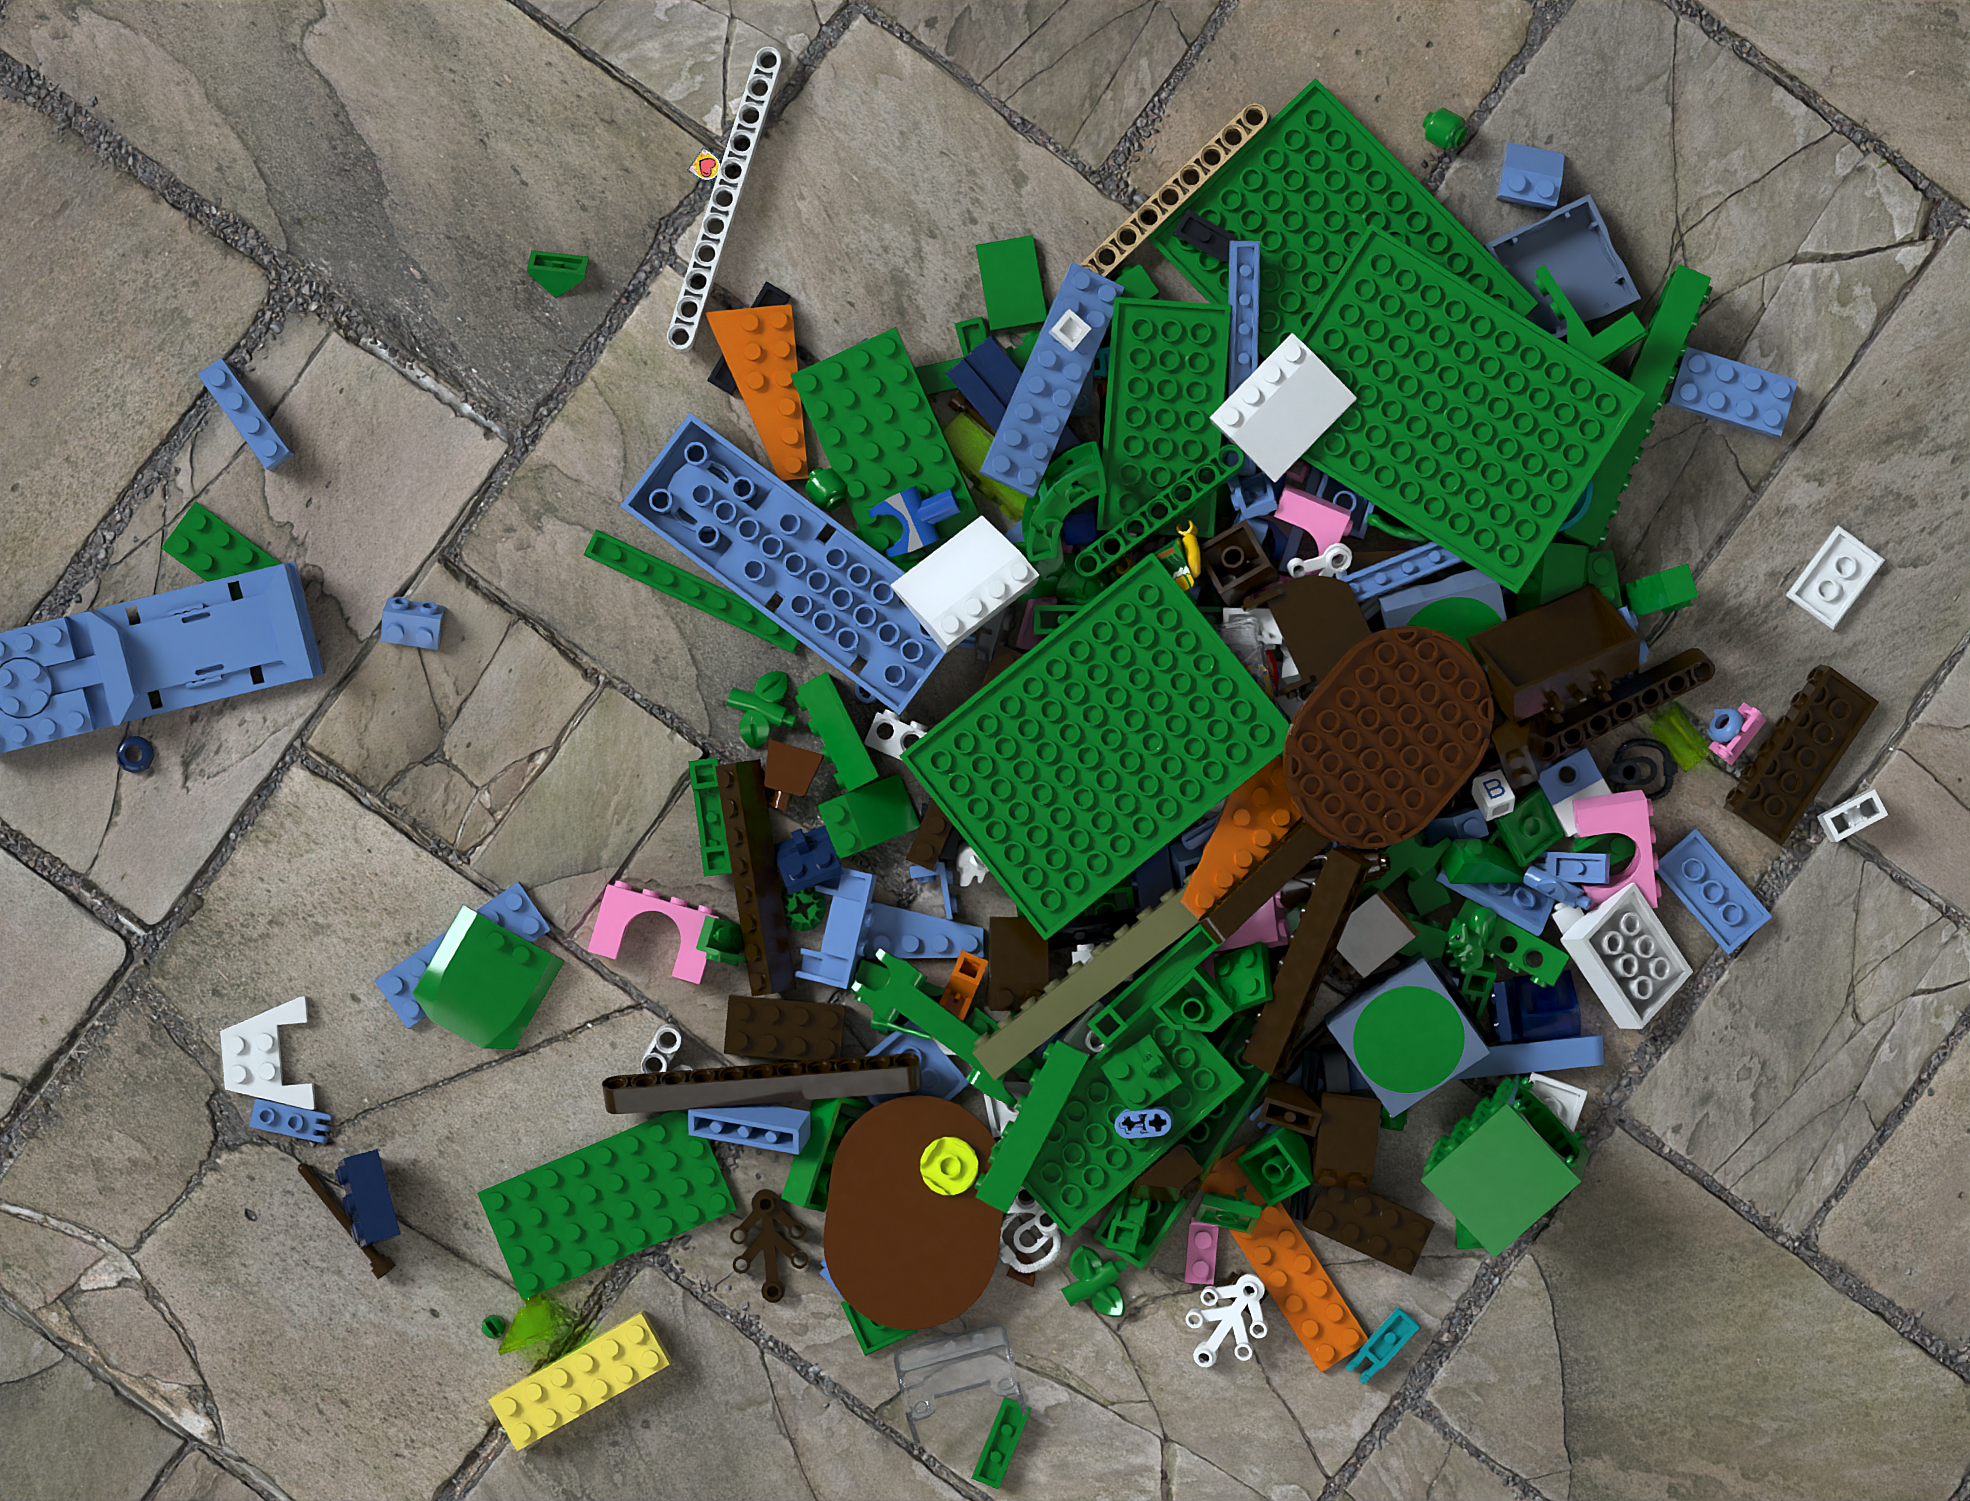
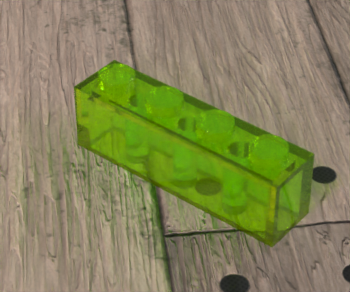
M961 412L943 430L954 456L961 462L959 465L961 471L969 479L974 475L982 483L978 488L989 499L995 496L1002 504L999 509L1010 520L1015 517L1019 521L1022 518L1027 496L979 473L992 442Z

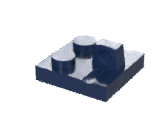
M825 825L807 833H803L802 829L791 832L793 838L774 845L776 860L789 895L844 874Z

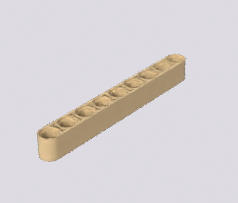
M1256 103L1246 106L1095 249L1080 266L1107 278L1266 125L1268 115L1265 108ZM1250 112H1256L1261 116L1262 122L1255 126L1250 125L1246 120V115ZM1229 132H1236L1239 134L1241 142L1234 146L1229 145L1225 140V135ZM1208 152H1215L1218 154L1220 162L1213 166L1208 165L1204 160V155ZM1186 172L1196 173L1199 178L1198 183L1187 185L1183 181V175ZM1165 192L1175 193L1178 197L1177 203L1166 205L1162 201V195ZM1147 211L1153 212L1157 217V221L1153 225H1145L1141 221L1140 216ZM1129 231L1135 235L1136 241L1134 244L1127 246L1120 241L1119 236L1123 232ZM1104 251L1111 252L1115 257L1114 263L1107 266L1100 263L1098 258L1100 253Z

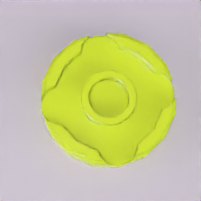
M943 1137L934 1140L925 1149L921 1157L920 1171L924 1182L931 1190L941 1195H956L966 1191L974 1183L978 1174V1159L974 1149L966 1141L957 1137Z

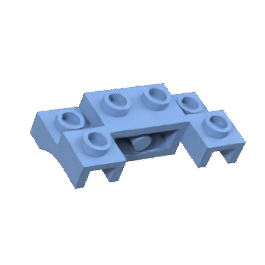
M842 867L844 874L820 883V886L816 885L815 887L817 892L834 896L821 951L801 948L800 954H804L801 969L796 971L795 976L844 989H852L851 985L853 984L857 962L861 961L862 956H865L868 950L869 940L866 939L868 928L873 926L875 920L874 904H871L877 875Z

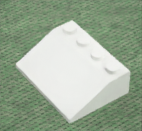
M1291 333L1210 417V420L1260 470L1276 483L1357 398L1304 343Z
M981 515L892 583L890 587L946 654L1036 585L1039 574L1022 553Z
M1635 883L1628 884L1577 920L1560 939L1619 1028L1642 1029L1693 973Z

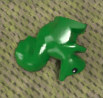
M1481 907L1477 909L1469 919L1468 929L1465 923L1461 924L1456 918L1452 919L1445 938V944L1447 945L1445 953H1454L1453 957L1447 961L1449 967L1457 966L1461 968L1462 974H1467L1482 967L1484 950L1487 946L1489 934L1496 925L1497 915L1492 908Z

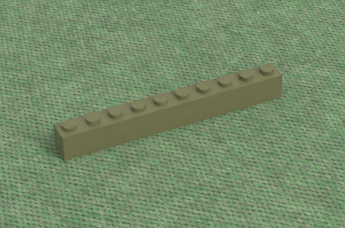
M1193 872L1183 879L1185 885L1176 891L1172 888L1160 897L1162 903L1154 909L1148 906L1136 916L1138 921L1131 927L1125 924L1113 934L1115 939L1108 945L1104 942L1100 943L1090 952L1092 957L1086 962L1082 963L1079 960L1067 969L1068 976L1061 981L1057 978L1043 988L1046 993L1038 999L1034 996L1029 998L1020 1006L1022 1011L1015 1017L1009 1014L997 1024L999 1027L997 1031L992 1035L986 1032L974 1042L976 1047L972 1049V1053L994 1081L1198 923V919L1180 902Z

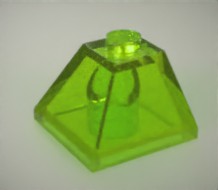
M539 1294L523 1300L525 1305L518 1309L498 1349L500 1356L555 1336L560 1331L549 1296L541 1299Z

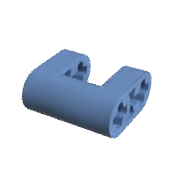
M1150 1106L1143 1110L1125 1109L1116 1118L1115 1129L1123 1138L1161 1136L1169 1131L1174 1117L1171 1110L1165 1106ZM1143 1114H1147L1145 1122L1135 1124L1132 1130H1129L1128 1125H1123L1128 1116H1130L1131 1121L1136 1122L1141 1121ZM1156 1116L1164 1119L1163 1125L1158 1126V1123L1154 1122Z

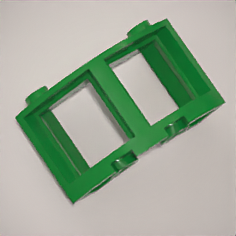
M1096 441L1074 447L1054 459L1047 466L1035 496L1032 498L1027 496L1022 514V534L1028 562L1057 557L1058 536L1066 515L1072 508H1076L1085 500L1107 493L1103 464ZM1068 460H1073V463L1071 465H1068L1066 462ZM1078 481L1077 485H1072V483ZM1033 505H1037L1035 510L1032 509Z

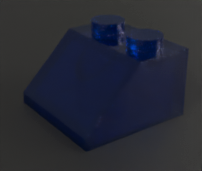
M1571 970L1562 971L1555 985L1551 986L1548 984L1546 988L1531 981L1532 975L1513 977L1523 1043L1581 1036V1010Z

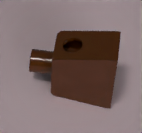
M769 740L764 786L776 790L771 807L788 811L792 795L804 798L824 755Z

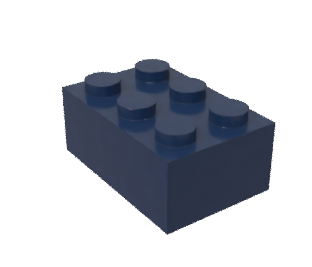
M378 1149L343 1158L338 1163V1169H335V1175L338 1185H344L346 1195L342 1199L346 1214H352L354 1223L350 1226L354 1243L359 1242L360 1248L399 1236L400 1230Z

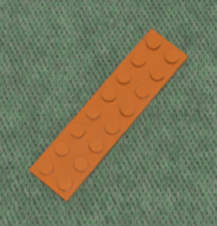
M1243 1144L1219 1159L1201 1187L1205 1194L1210 1192L1236 1196V1201H1238L1236 1189L1247 1185L1246 1192L1243 1193L1245 1199L1254 1202L1255 1206L1266 1203L1235 1161L1246 1149ZM1280 1201L1273 1206H1266L1260 1212L1259 1220L1251 1234L1229 1229L1320 1372L1331 1367L1366 1343L1368 1337Z

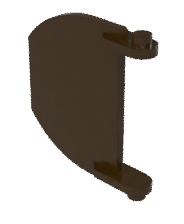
M1318 575L1297 577L1259 593V598L1257 599L1253 595L1244 598V605L1241 606L1243 611L1247 612L1267 603L1301 677L1300 681L1280 690L1282 696L1286 695L1288 700L1298 696L1297 690L1302 689V692H1306L1317 687L1350 648L1360 640L1371 635V631L1350 585L1332 577Z

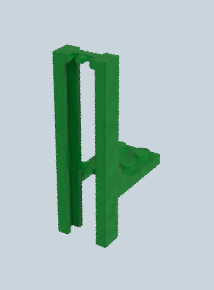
M1543 264L1534 270L1537 278L1533 281L1543 297L1550 295L1554 302L1549 305L1561 322L1564 319L1567 321V344L1601 366L1647 336L1646 330L1632 311L1592 337L1546 266Z

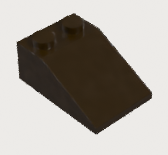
M989 917L987 990L989 1011H1022L1020 1006L1033 996L1038 999L1046 993L1043 988L1049 984L1048 940L1045 941L1026 917Z

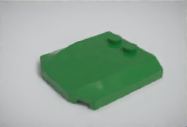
M462 904L412 994L429 1019L480 1048L514 1050L565 960Z

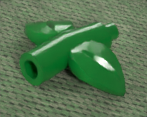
M775 671L761 676L755 683L754 693L733 687L729 694L726 706L746 712L739 722V732L743 741L753 749L760 747L768 739L772 724L781 727L782 724L793 727L797 717L787 713L788 708L778 704L784 699L787 692L788 682L785 672Z
M1080 1246L1074 1251L1070 1260V1270L1079 1281L1062 1288L1061 1291L1071 1307L1090 1298L1093 1308L1100 1314L1110 1317L1124 1316V1297L1120 1288L1113 1283L1121 1278L1119 1273L1129 1267L1124 1258L1115 1263L1110 1260L1103 1265L1101 1256L1094 1249Z

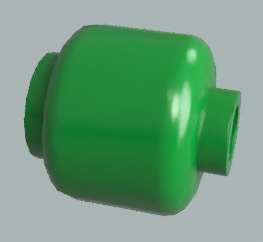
M1443 107L1434 113L1429 112L1422 124V127L1425 128V140L1445 151H1449L1453 147L1458 148L1468 131L1463 117Z
M819 467L808 475L809 480L805 485V491L817 508L830 512L838 509L846 502L847 497L844 494L847 492V486L832 468L823 469Z

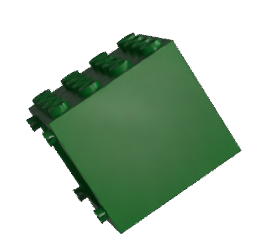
M1517 1075L1512 1080L1509 1077L1503 1080L1497 1086V1092L1491 1099L1486 1096L1475 1106L1476 1110L1470 1118L1467 1115L1463 1116L1453 1126L1455 1129L1449 1136L1443 1134L1432 1145L1434 1148L1429 1152L1430 1156L1426 1159L1427 1163L1422 1168L1424 1173L1421 1181L1494 1258L1582 1182L1591 1152L1583 1143L1587 1140L1584 1135L1581 1136L1582 1133L1579 1130L1575 1134L1534 1092L1532 1087L1535 1084L1532 1080L1529 1082L1530 1078L1528 1076L1522 1079Z

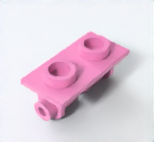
M1745 702L1738 708V711L1743 716V725L1739 733L1728 742L1719 743L1713 741L1708 747L1731 766L1767 720L1759 710L1754 707L1751 708Z

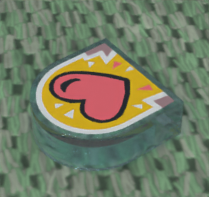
M703 147L687 169V172L702 182H713L717 179L721 166L720 159Z

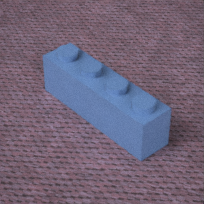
M220 358L198 374L204 385L267 470L273 471L295 455L226 360Z
M763 1103L688 1109V1129L691 1136L798 1155L811 1137L810 1112Z

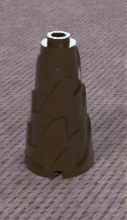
M1322 849L1279 890L1283 891L1285 895L1283 898H1278L1284 908H1292L1301 903L1309 902L1312 894L1310 892L1311 885L1320 876L1323 868L1321 865L1322 859L1330 849ZM1381 849L1352 850L1373 862L1364 883L1380 880L1382 876L1386 875L1387 871L1391 870L1390 857L1388 853H1384Z

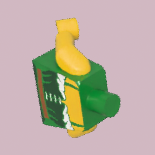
M1188 520L1190 528L1186 532H1183V527L1180 524L1176 527L1177 532L1183 539L1181 540L1180 537L1176 538L1156 551L1154 555L1195 605L1197 602L1188 589L1198 582V576L1201 573V558L1196 538L1198 529L1191 520ZM1126 558L1128 568L1125 570L1117 566L1116 571L1124 575L1138 563Z

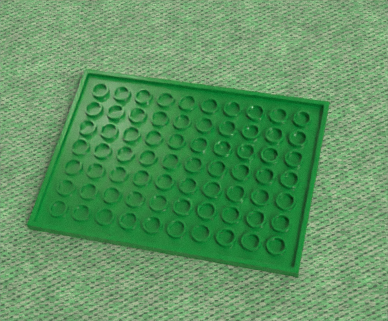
M1316 78L1147 238L1209 303L1228 305L1229 266L1225 263L1221 264L1174 237L1173 232L1187 209L1238 237L1239 241H1260L1258 354L1264 360L1291 333L1297 338L1299 337L1370 223L1524 318L1539 305L1515 278Z
M1372 223L1366 229L1298 337L1357 398L1300 458L1516 594L1520 592L1646 395L1639 388Z
M1151 552L899 756L1046 941L1283 752L1290 724L1154 553Z

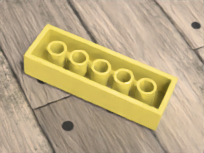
M643 1310L493 1395L488 1401L516 1451H519L670 1365L672 1359Z

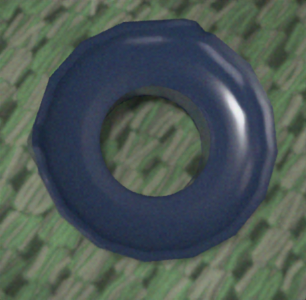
M130 736L124 739L116 751L117 764L130 773H140L149 769L154 759V749L151 743L140 736ZM131 746H138L142 750V757L137 762H130L126 757V752Z

